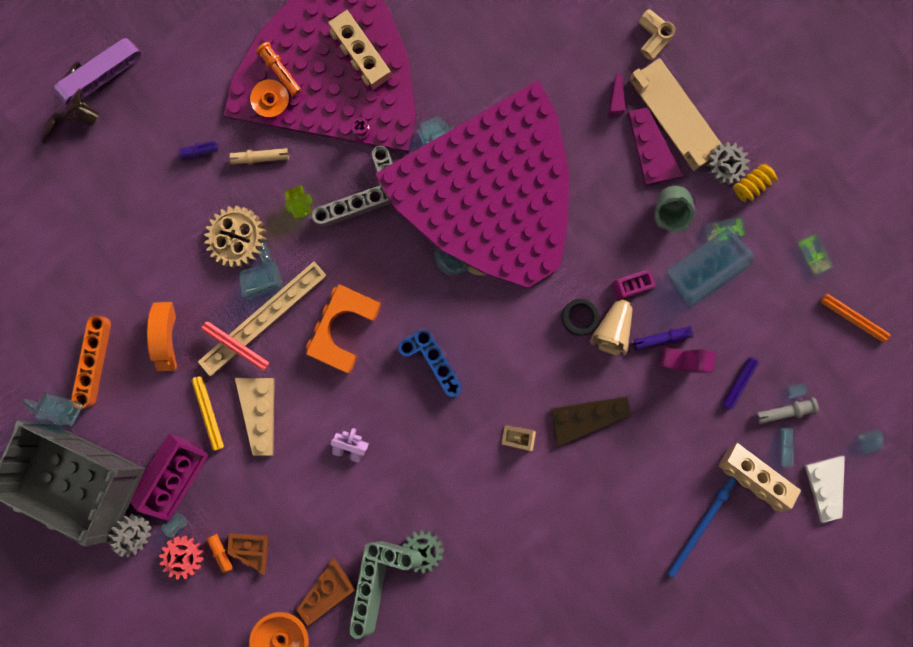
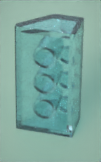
M727 228L666 270V273L678 294L691 308L753 265V253Z

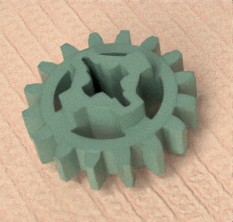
M421 529L420 534L414 531L413 538L411 536L406 538L409 543H403V547L410 549L412 546L418 552L420 551L419 548L424 549L427 547L426 554L422 553L421 555L423 561L428 563L421 564L419 568L415 569V572L421 569L422 573H425L426 568L431 572L433 571V565L439 566L437 560L443 559V556L439 554L444 552V548H439L442 541H436L438 535L436 534L432 537L430 530L427 534H424L423 529ZM418 539H428L426 542L418 541ZM433 545L436 549L435 556L431 553V548L433 547Z

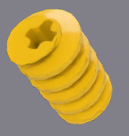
M764 163L757 166V169L752 170L751 174H747L745 179L743 178L739 183L734 184L733 189L741 201L746 202V199L753 201V194L757 197L760 196L759 190L765 192V185L771 187L772 182H778V178L774 170Z

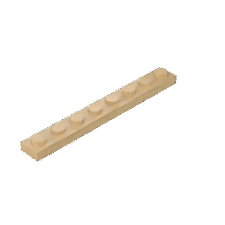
M315 261L312 262L231 332L229 336L244 346H248L323 281L327 275ZM219 343L202 357L198 363L209 376H213L237 354L222 343Z

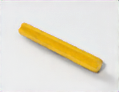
M195 377L191 381L212 449H222L224 445L203 377Z

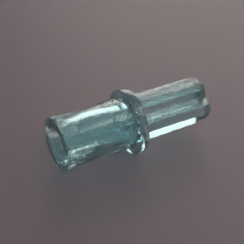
M780 428L781 445L779 448H781V465L792 467L793 448H795L793 446V428Z

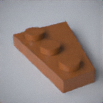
M332 558L326 570L318 578L319 580L297 609L307 626L311 625L356 591L335 558Z

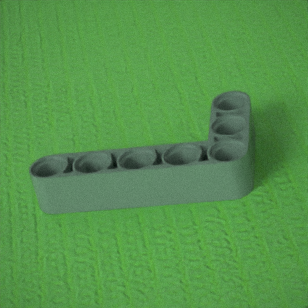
M385 541L370 542L365 546L350 623V634L353 638L361 639L368 637L375 631L387 565L402 570L419 568L423 562L420 552Z

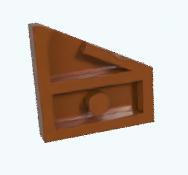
M230 533L227 554L240 559L245 565L251 566L258 570L260 574L265 575L269 535Z

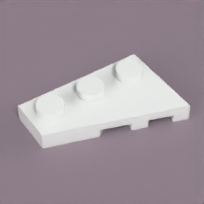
M842 455L805 465L820 521L823 523L842 518L845 458Z

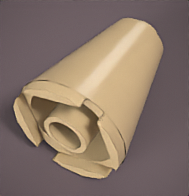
M619 300V302L617 301L612 305L591 336L590 342L593 346L596 343L600 345L598 349L613 355H619L620 352H623V355H626L633 311L629 302Z

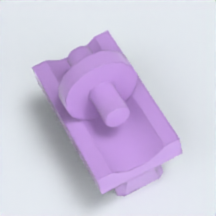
M352 428L351 433L343 431V434L336 433L330 445L333 446V455L342 456L344 450L351 452L349 459L359 462L361 457L364 456L369 443L361 441L362 437L355 435L357 429Z

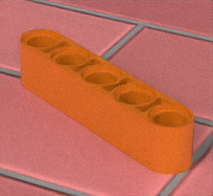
M91 316L86 324L71 398L72 405L77 409L91 408L96 402L111 329L110 320L103 316ZM101 320L102 326L100 329H97L96 324ZM94 339L98 341L96 348L93 347ZM90 358L94 359V365L92 367H90L89 365ZM87 376L90 378V384L88 386L85 384V379ZM83 395L86 397V403L84 405L81 402V398Z

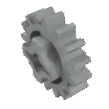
M729 142L724 143V145L719 144L717 149L711 150L713 155L707 157L711 160V163L707 164V166L712 168L709 174H715L714 180L720 178L719 183H725V181L727 184H731L733 181L738 182L740 178L745 177L743 171L749 170L745 166L746 163L750 162V160L745 159L748 153L741 152L743 150L742 146L736 148L737 143H732L731 145Z
M131 514L130 518L123 516V521H117L118 526L111 528L114 531L113 534L108 535L111 539L108 542L111 546L110 549L121 557L123 555L129 557L131 552L136 555L137 549L143 550V543L147 544L146 538L151 536V533L148 532L152 529L148 525L149 521L139 514L137 516Z

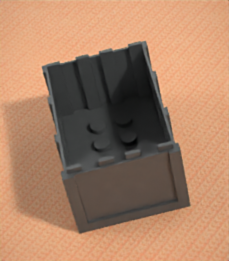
M17 420L12 437L0 460V502L12 507L13 511L19 514L24 513L47 525V528L52 531L57 530L77 540L78 544L84 547L109 542L111 539L108 535L114 532L111 528L118 526L117 521L122 522L145 468L49 421Z

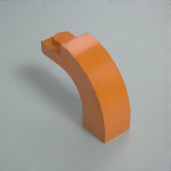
M173 302L153 303L149 313L147 327L148 350L150 360L154 361L156 371H176L177 369L172 346V329L176 320Z

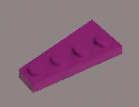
M648 107L629 111V121L645 186L682 178L683 175Z

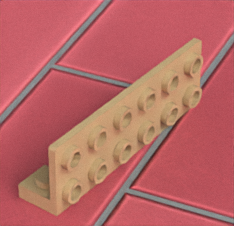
M659 58L640 71L638 68L629 78L630 83L692 170L695 171L710 161L707 157L713 155L711 150L717 149V145L721 144V142L663 61Z

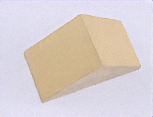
M505 425L502 444L533 451L536 431Z

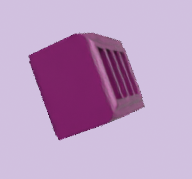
M617 73L613 81L608 117L621 116L626 110L621 73Z
M650 269L617 279L611 283L617 300L656 287ZM643 275L647 283V286L644 285V282L642 280L641 276ZM635 278L637 279L640 288L637 287ZM627 281H629L632 291H630Z

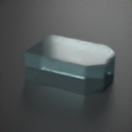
M803 383L786 387L789 398L802 396L807 393L806 385Z

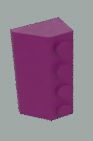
M168 433L142 476L130 502L131 505L138 512L169 521L209 454L187 440Z

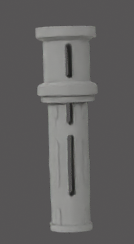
M811 397L807 401H794L789 406L757 412L756 416L760 418L757 419L758 423L762 424L793 416L802 418L806 414H819V407L816 399Z

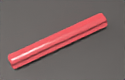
M210 322L203 324L202 331L260 370L264 371L268 367V361Z

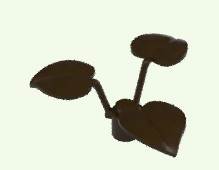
M76 61L70 67L65 77L74 72L75 68L81 66V64ZM80 88L71 97L70 104L66 107L64 114L54 112L46 122L42 133V143L46 145V136L59 118L74 120L79 123L83 121L91 126L96 122L99 113L89 108V105L80 99ZM76 110L75 115L78 117H72L68 115L72 111Z

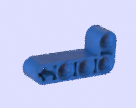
M419 330L399 343L398 350L405 357L413 356L420 351L423 353L448 396L456 397L460 394L461 384L428 330ZM423 333L429 335V341L426 344L419 342V336ZM405 343H410L413 346V350L408 354L402 350ZM431 350L439 352L437 360L429 359L428 354ZM441 366H445L449 370V374L446 377L438 375V369ZM451 375H453L454 379L451 380L452 384L458 385V388L456 389L457 393L455 394L453 392L449 393V384L446 383L444 385L442 382L443 380L449 379Z

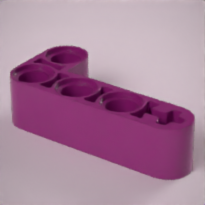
M663 348L660 367L690 373H713L716 352L701 349L682 351Z

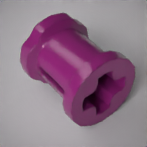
M357 117L352 121L351 129L354 135L359 139L366 138L370 133L367 120ZM358 126L364 127V130L361 131V130L358 129L357 127H358Z

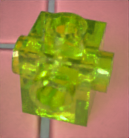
M302 185L284 191L286 198L285 207L288 213L292 212L295 219L305 217L313 212L311 205L314 204L310 193L306 194Z

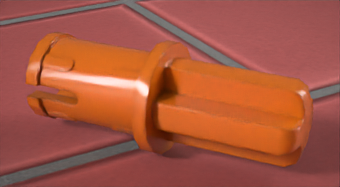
M218 534L207 538L206 541L214 554L212 557H215L222 573L231 570L233 566L226 554L227 549H224Z

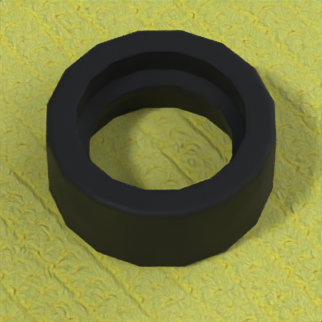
M580 298L571 301L565 306L561 319L563 326L568 332L580 336L588 334L595 329L599 321V313L594 303ZM576 306H584L591 313V322L585 328H576L570 323L569 313Z

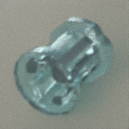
M175 513L167 524L161 526V529L167 537L172 539L188 523L180 513Z

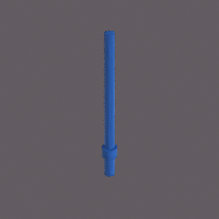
M730 477L723 489L720 488L712 506L667 572L669 576L675 577L723 502L727 501L730 497L729 493L737 480Z

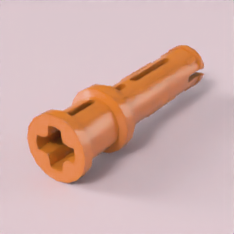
M269 42L261 44L256 49V54L263 58L267 68L274 71L292 97L298 95L302 90L282 65L281 57L275 54Z

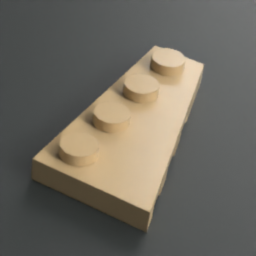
M235 378L252 455H273L275 378Z

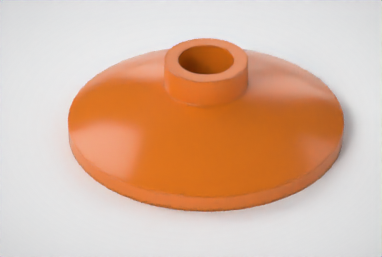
M268 79L255 85L250 95V102L256 113L263 117L272 118L285 111L289 102V96L286 88L280 82ZM274 98V102L268 103V99Z

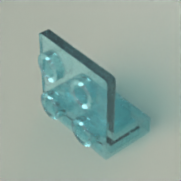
M44 392L39 403L25 398L23 400V403L28 407L27 410L34 413L35 418L42 421L49 419L59 426H64V424L73 426L83 407L79 402L48 392Z

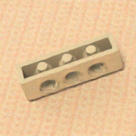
M348 10L328 22L331 28L329 30L330 35L334 40H339L341 43L340 49L345 56L349 55L351 57L350 63L356 71L360 70L362 73L361 79L366 86L370 85L374 90L392 78L391 71ZM347 33L353 34L352 37L348 39L344 38V35ZM358 48L363 49V52L360 54L354 53ZM369 63L374 64L372 69L368 70L365 68Z
M738 443L727 449L718 465L727 475L734 477L743 487L750 489L759 499L765 500L774 510L781 513L792 509L801 492L799 488Z

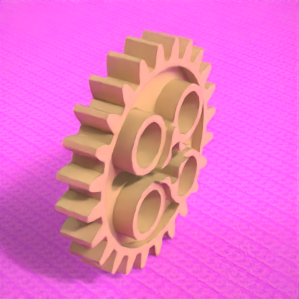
M228 206L227 212L221 209V215L214 214L216 217L215 221L209 220L212 226H206V228L210 232L204 234L209 240H206L204 243L210 245L206 250L212 252L210 256L214 259L217 258L216 262L222 263L226 267L230 265V267L235 268L236 264L239 267H243V262L250 265V258L256 260L255 253L261 255L258 249L259 247H265L261 244V241L266 240V238L261 234H264L266 230L261 228L264 223L259 221L260 217L254 215L253 211H248L245 207L241 209L238 206H235L233 210V208ZM232 221V227L227 229L228 223ZM250 227L249 233L245 235V229ZM224 231L235 236L238 235L244 239L250 240V242L247 243L236 238H231L227 235L221 234L220 232ZM226 239V244L221 247V242ZM243 245V250L238 253L239 246Z

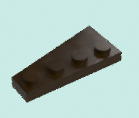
M628 396L551 408L557 446H561L631 416Z

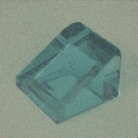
M881 430L858 435L864 454L883 449V434Z

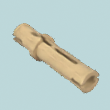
M288 148L263 151L247 150V152L230 153V158H238L232 159L230 162L231 165L243 163L253 165L255 162L289 160V155H281L288 153Z

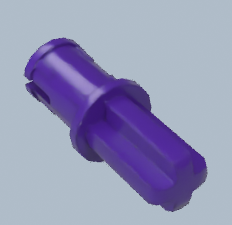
M215 141L202 144L195 143L194 146L180 148L179 154L180 156L183 155L181 157L182 160L194 157L202 158V155L217 152L218 145Z

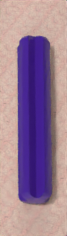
M752 357L748 358L722 403L725 408L729 410L734 408L759 361Z

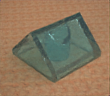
M276 260L239 272L241 295L248 300L284 287Z

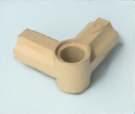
M648 9L642 15L638 24L650 32L652 37L640 51L647 59L653 61L663 48L672 41L675 27L672 23L665 22ZM668 31L670 35L664 36L661 32Z

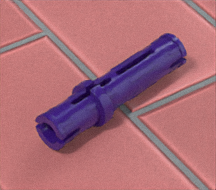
M691 326L676 330L672 328L668 332L633 339V342L636 345V351L649 347L670 342L674 344L679 340L693 338V331L690 332L692 330Z

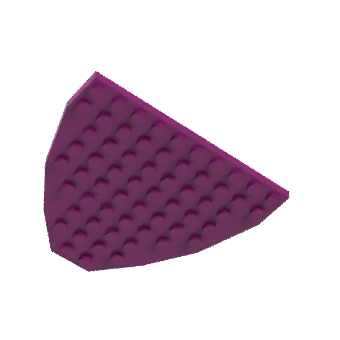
M289 0L260 30L231 79L224 117L371 146H384L387 149L409 153L416 120L409 58L391 12L384 0ZM346 10L352 15L391 71L392 78L374 90L370 85H365L361 79L362 73L360 70L356 71L350 63L351 57L344 55L339 47L341 45L339 40H334L329 33L331 28L328 22ZM347 33L344 35V38H351L353 34ZM265 42L271 44L275 54L281 57L282 65L302 90L294 97L287 90L289 96L287 108L283 113L272 118L263 117L256 113L250 102L251 92L259 82L271 79L283 85L274 71L266 67V62L255 52ZM358 48L354 53L360 54L363 52V49ZM369 63L365 68L368 70L372 69L374 64ZM274 98L268 99V103L274 102ZM357 117L366 119L370 127V133L364 139L357 138L351 129L352 121ZM358 126V127H357V128L360 129L361 131L364 130V127H361V126Z
M539 80L374 174L394 210L440 251L472 268L526 288L531 287L560 268L568 225L569 170L558 116Z

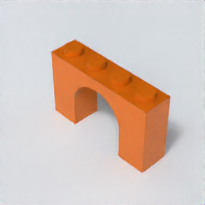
M339 284L331 292L330 297L332 300L330 304H326L322 311L324 317L321 322L318 321L314 328L316 334L313 340L310 339L306 345V350L308 351L306 354L350 374L358 356L339 348L333 342L330 334L332 322L337 316L347 312L356 313L375 322L382 304Z

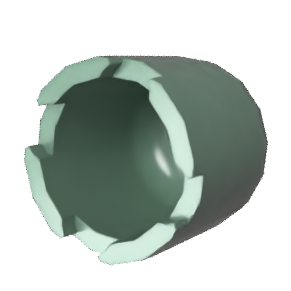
M677 185L669 186L663 189L657 197L655 220L659 227L670 230L671 233L686 230L695 218L693 198L684 187Z

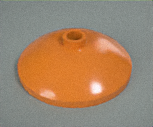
M274 612L261 618L252 629L249 639V647L309 646V637L304 624L297 617L286 612ZM283 636L285 641L281 642L278 637Z

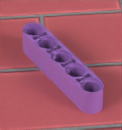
M123 38L59 81L52 90L68 106L71 97L78 88L81 89L80 99H83L138 61L141 57V52L128 38Z

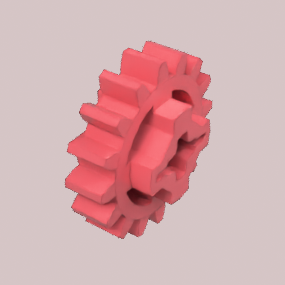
M177 536L174 538V541L169 540L167 542L168 546L162 547L165 553L159 555V557L164 558L160 565L166 566L163 572L170 571L169 577L175 574L176 580H179L182 575L184 579H187L189 574L193 576L196 573L195 569L201 568L198 562L204 560V558L199 557L203 550L197 549L200 545L199 543L193 544L194 538L187 541V536H183L181 540ZM187 553L182 560L177 562L181 555Z

